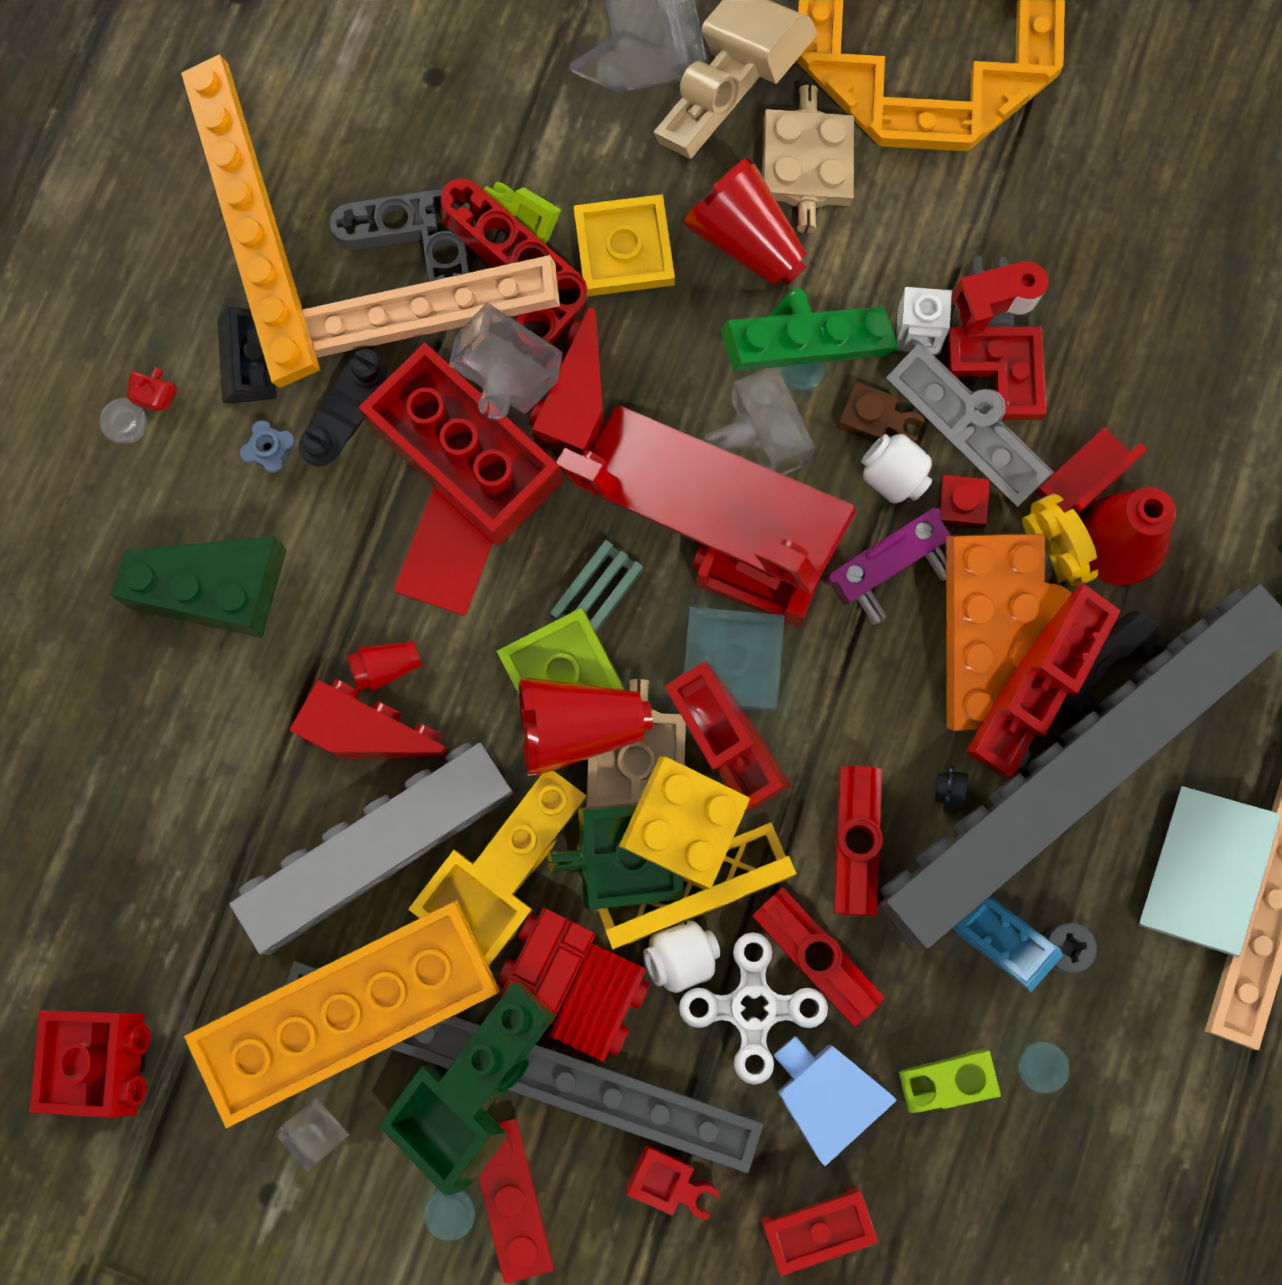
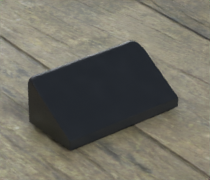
M227 306L218 318L222 402L242 403L275 399L277 397L276 385L271 382L251 310Z

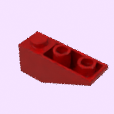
M590 307L582 321L576 319L567 338V345L570 346L564 361L558 359L555 362L548 380V385L552 386L545 401L540 399L537 401L529 421V425L533 426L535 443L560 454L564 448L580 455L583 454L584 450L591 451L604 425L595 309Z
M335 679L332 686L317 680L289 729L298 737L339 759H445L450 753L444 745L440 744L444 737L440 733L421 723H418L415 730L398 722L402 716L401 713L379 701L375 703L373 708L358 701L360 692Z

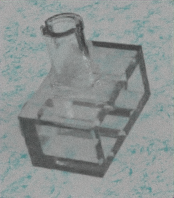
M486 302L455 336L448 366L458 371L466 379L472 380L483 387L478 403L480 412L484 414L487 411L489 402L490 409L487 417L490 419H500L508 414L510 405L526 414L558 382L563 352Z
M778 367L766 368L733 383L731 401L740 420L713 432L703 434L704 442L732 454L751 446L761 466L782 475L809 465L815 449V445Z

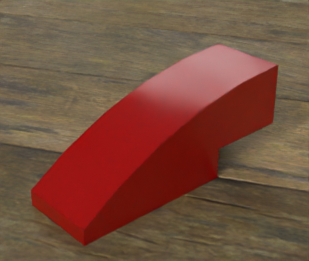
M703 661L664 686L711 768L719 771L729 788L750 798L745 811L756 809L791 787V784L763 739L707 661Z

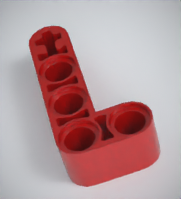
M462 178L450 181L442 190L441 218L444 225L492 268L550 255L556 266L558 290L567 289L576 296L577 301L573 304L565 305L560 303L558 307L517 316L514 339L518 348L527 355L538 356L546 353L583 311L588 292L586 281L477 184L469 179ZM453 203L457 204L458 206H462L465 203L470 204V207L468 210L467 208L462 206L456 211L455 209H453ZM474 220L477 222L475 227H473ZM496 229L504 232L508 239L504 243L494 244L489 242L484 235L489 230ZM530 322H539L545 326L548 334L542 338H532L524 331V326Z

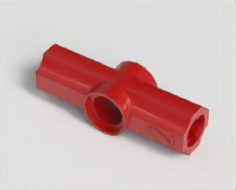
M870 766L839 767L837 832L834 838L836 858L833 914L877 916L879 851L883 842L880 830L882 769ZM857 828L863 830L868 835L870 846L865 854H856L849 850L845 840L848 830Z
M783 887L751 916L795 963L799 972L808 977L853 1027H856L861 1021L866 1019L885 999L884 995L844 954L837 941L827 935ZM814 942L822 943L830 952V963L822 971L811 969L805 961V951Z

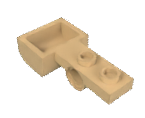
M722 0L702 25L703 37L711 55L716 58L710 65L702 61H696L684 72L680 84L681 100L653 132L659 144L692 159L759 77L777 84L818 34L810 17L770 0Z

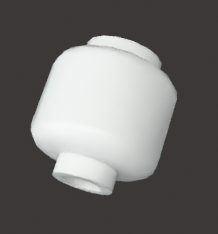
M884 434L870 447L861 461L865 465L863 472L865 482L891 503L902 502L908 497L913 501L917 500L932 482V479L927 476L932 466L931 457L904 434H896L892 437Z
M684 920L653 933L649 939V947L643 951L646 969L653 983L658 987L663 985L668 991L678 993L712 978L715 972V959L720 957V948L712 931H703L696 922Z

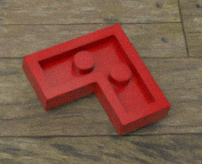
M963 327L949 328L947 333L948 370L956 377H994L995 391L1002 395L1006 404L1005 414L1001 421L1044 419L1046 416L1042 327H987L984 332L968 337Z

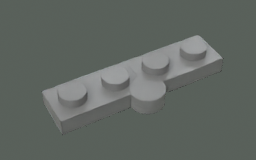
M917 344L886 377L1017 507L1021 506L1054 473L1001 421L1005 414L1006 404L1005 399L999 392L992 389H982L972 393L923 344Z

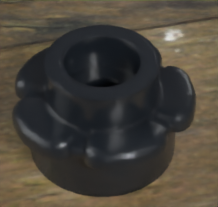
M954 766L949 767L948 775L938 773L934 802L943 803V812L948 813L949 809L963 811L968 773L954 771Z

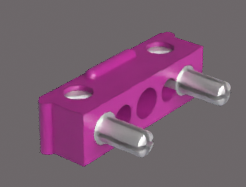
M932 508L826 575L823 583L826 586L832 587L843 606L857 599L873 624L880 623L887 615L871 591L877 585L923 556L927 558L940 580H946V557L939 546L946 542V536L951 535L939 518L941 515L940 509Z

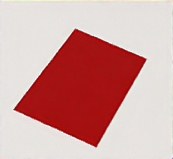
M434 487L393 592L465 616L493 542Z

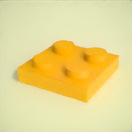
M663 194L574 205L582 276L588 288L587 297L675 285Z
M659 756L619 847L704 888L711 889L750 798L666 756Z

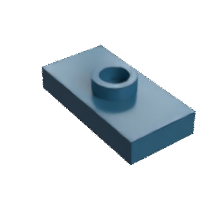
M991 896L953 927L959 937L1030 993L1063 956L1060 948Z

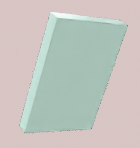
M1181 786L1140 919V926L1240 958L1281 814Z

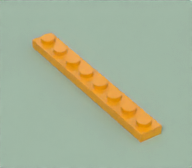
M219 54L181 74L271 382L281 388L320 371V367L229 64Z

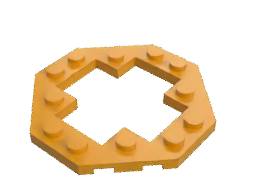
M798 0V12L812 19L818 35L796 62L848 115L854 116V121L880 147L968 152L1056 79L1063 68L1065 0H1017L1015 63L974 61L971 69L970 102L883 97L885 56L841 54L843 0Z

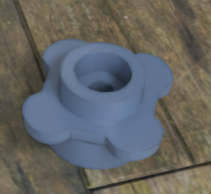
M258 421L252 426L253 434L248 444L243 445L240 449L241 458L246 463L256 462L269 473H276L283 468V464L289 456V449L293 448L295 444L294 437L289 431L279 432L272 429L268 422ZM266 443L271 444V449L268 451L263 449Z

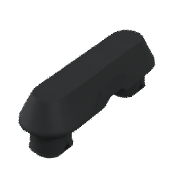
M369 349L357 351L335 382L329 397L313 417L299 442L301 457L308 464L318 467L332 463L346 442L360 427L364 418L358 407L384 383L388 374V365L384 357L378 352Z
M1133 610L1113 625L1077 694H1067L1060 706L1065 710L1068 718H1081L1085 715L1084 710L1090 711L1092 709L1094 699L1089 696L1087 690L1106 675L1108 667L1118 658L1127 657L1135 650L1138 658L1149 659L1156 655L1155 650H1162L1164 639L1157 632L1160 626V622L1140 610Z

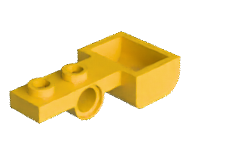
M555 771L542 774L475 863H472L460 852L453 850L408 910L417 917L422 918L457 900L490 969L523 928L529 915L535 911L514 894L526 878L545 859L556 843L558 836L588 797Z

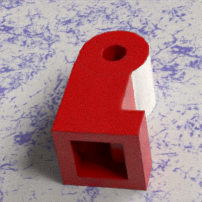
M1028 261L1010 264L961 278L951 296L966 336L984 332L993 316L1006 312L1019 315L1032 311L1047 290L1048 276L1041 266Z

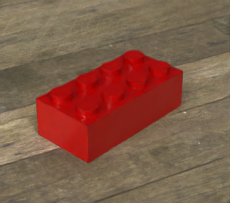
M425 342L358 407L367 426L497 547L563 483L560 465Z

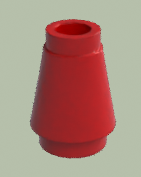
M414 641L357 647L358 652L347 655L350 670L358 691L369 688L370 692H373L412 672V670L421 668Z

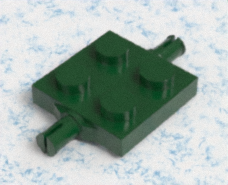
M638 802L578 808L580 838L577 850L548 853V860L552 862L548 863L551 874L578 870L583 883L584 907L588 910L684 898L683 877L619 847Z

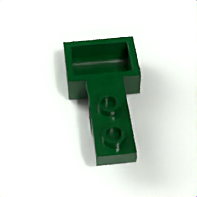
M512 982L447 1072L439 1065L421 1066L378 1125L445 1196L457 1194L467 1188L481 1174L506 1140L508 1133L486 1111L499 1094L507 1092L523 1077L530 1064V1060L526 1056L556 1017L522 983Z

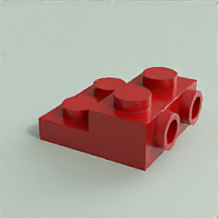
M39 1010L30 1112L106 1118L136 1116L137 1106L144 1101L147 1092L146 1081L140 1076L141 1055L148 1050L151 1042L150 1029L144 1024L145 1013Z

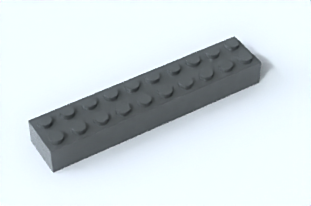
M1261 584L1247 593L1237 588L1225 599H1221L1201 616V620L1172 640L1166 646L1167 649L1149 660L1131 675L1136 684L1130 679L1099 702L1095 707L1100 711V715L1092 711L1085 718H1081L1060 736L1065 742L1062 747L1056 742L1025 765L1024 768L1029 773L1026 778L1019 773L1012 780L1009 779L988 797L993 806L987 810L982 805L960 820L952 828L957 835L953 840L949 842L944 837L915 859L920 865L919 869L913 874L908 869L902 873L900 872L878 890L883 899L877 903V910L912 952L930 948L1282 645V607Z

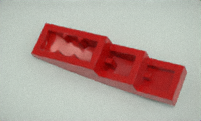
M1085 584L1079 585L1047 624L1019 663L987 713L966 753L1001 777L1013 778L1034 736H1045L1066 695L1079 692L1121 610Z

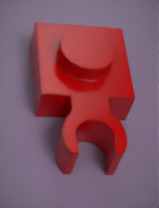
M647 1143L625 1188L628 1196L673 1216L678 1203L681 1202L687 1205L694 1216L704 1220L710 1219L711 1215L706 1209L696 1206L698 1196L707 1192L715 1197H720L719 1191L712 1183L704 1180H689L694 1170L690 1163Z

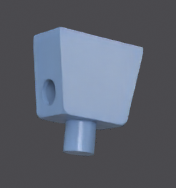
M793 1036L773 1055L791 1076L777 1092L815 1156L824 1166L897 1101L888 1091L831 1045H827L816 1056H813L796 1036Z

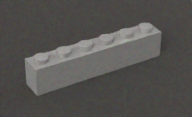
M469 742L457 747L445 757L448 763L433 773L429 769L420 771L404 783L407 789L392 799L385 795L367 805L363 809L366 816L349 826L345 821L328 830L322 835L324 843L315 849L307 852L306 848H303L286 857L280 862L283 869L266 879L264 875H260L238 889L241 896L229 904L258 953L265 955L273 954L515 797V794L481 742L473 747Z

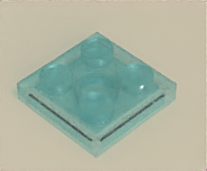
M690 607L684 674L703 661H707L742 709L776 712L785 615Z

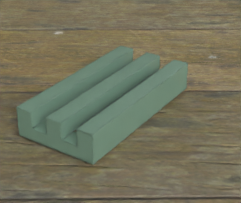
M605 540L552 609L550 616L554 620L566 616L567 610L609 557L613 561L576 608L578 610L583 607L587 613L620 568L623 567L628 571L590 622L597 632L643 572V566L637 561L634 562L629 559L627 554L623 551H618L613 547V544Z

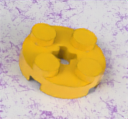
M1050 494L1031 505V514L1022 518L1023 527L1026 534H1045V553L1049 556L1053 565L1051 582L1057 585L1064 581L1069 586L1077 588L1079 585L1086 584L1097 578L1098 569L1090 571L1089 562L1097 559L1096 551L1091 537L1077 513L1073 509L1064 513L1056 505V503L1064 499L1057 494Z

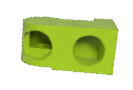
M986 1048L898 1072L908 1113L923 1112L937 1108L947 1109L1001 1097L991 1054Z

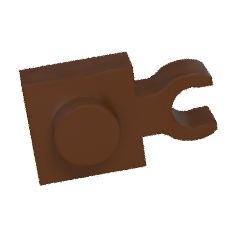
M855 382L837 428L872 442H876L886 432L893 436L904 434L916 443L918 437L907 434L903 426L913 424L922 428L925 418L916 412L900 413L895 411L898 397Z

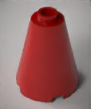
M749 158L741 160L712 187L713 191L704 201L701 199L683 220V223L690 231L773 286L780 281L788 286L806 269V266L801 261L807 255L805 249L755 163L753 164Z
M1146 487L1102 497L1086 508L1081 514L1080 519L1086 527L1096 551L1097 559L1089 562L1090 571L1098 569L1096 579L1108 585L1130 586L1148 579L1159 570L1168 553L1176 516L1175 505L1171 497L1158 488Z
M530 677L519 679L521 728L523 727L525 742L523 743L528 776H539L643 741L645 730H652L653 728L650 701H642L640 693L637 691Z

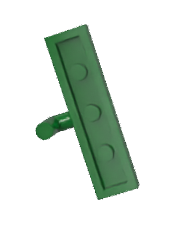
M801 288L791 289L769 313L768 317L728 320L720 329L733 372L890 356L898 348L885 306L812 313L806 293Z

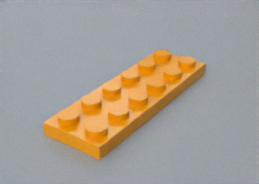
M456 900L185 1035L184 1038L225 1128H228L498 994L500 990Z

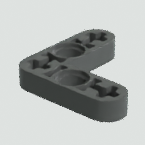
M442 190L346 203L336 208L330 217L329 225L334 238L345 249L359 250L423 240L429 282L470 273L466 244L448 228L447 231L439 232L434 214L436 213L435 207L441 206ZM453 203V209L457 211L459 206ZM393 211H402L408 215V220L402 228L390 229L384 225L386 215ZM374 215L378 231L374 232L371 229L370 225L372 224L369 218ZM356 219L358 224L355 228L356 233L347 234L345 228L348 226V220ZM451 245L459 252L457 258L452 263L441 264L434 259L435 251L440 246Z

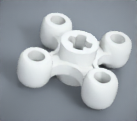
M754 932L744 934L734 944L733 956L741 973L740 983L736 990L728 995L721 996L713 994L704 988H693L683 995L679 1005L681 1017L691 1027H707L714 1021L719 1020L730 1021L736 1025L741 1035V1046L735 1055V1072L741 1080L753 1085L763 1083L769 1079L773 1072V1056L769 1052L766 1043L767 1032L772 1025L778 1021L788 1020L793 1021L800 1027L813 1028L823 1023L828 1013L827 1000L816 989L803 988L791 995L783 996L776 994L769 988L765 974L766 968L772 959V946L766 937ZM749 943H755L761 948V957L756 962H751L744 956V948ZM746 995L752 999L762 996L766 1004L761 1008L766 1011V1014L761 1020L753 1016L747 1020L742 1017L741 1012L745 1007L740 1003ZM695 998H703L708 1004V1011L703 1017H694L690 1013L689 1006ZM806 998L812 999L816 1004V1012L808 1018L804 1017L799 1009L800 1003ZM750 1055H759L763 1061L761 1070L757 1073H749L745 1068L746 1059Z

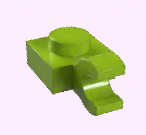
M498 181L495 182L493 189L488 186L484 187L483 191L545 245L548 244L561 209L524 187L516 190L515 193L510 187Z

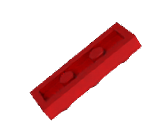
M518 1117L497 1122L508 1133V1136L478 1176L504 1284L554 1270L553 1259Z

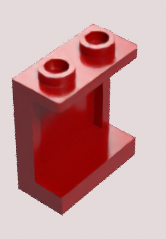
M700 545L691 568L698 572L697 587L796 627H801L819 580L811 594L786 582H783L781 589L774 590L736 570L735 567L738 560L705 545Z

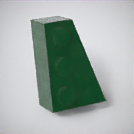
M275 536L124 550L111 596L129 609L263 638L287 550Z

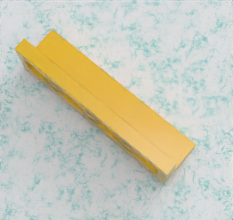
M772 822L733 838L728 851L739 847L735 859L725 856L723 862L732 865L725 882L708 889L683 878V882L687 883L683 899L669 905L660 902L641 904L636 918L617 926L614 925L608 908L598 909L612 949L616 950L671 925L692 919L794 877L796 871L790 857H786ZM766 836L776 861L757 869L740 862L746 844ZM737 868L747 871V873L733 878ZM692 885L703 890L688 896ZM647 904L659 908L643 915Z

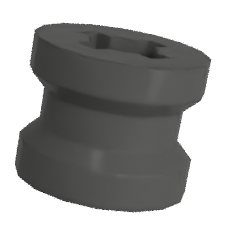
M1077 923L1058 924L1050 927L1042 935L1060 948L1063 954L1062 958L1051 970L1058 973H1079L1086 970L1094 962L1097 954V944L1093 934L1086 927ZM1074 951H1076L1075 955L1072 957L1073 962H1071L1070 957L1073 955Z

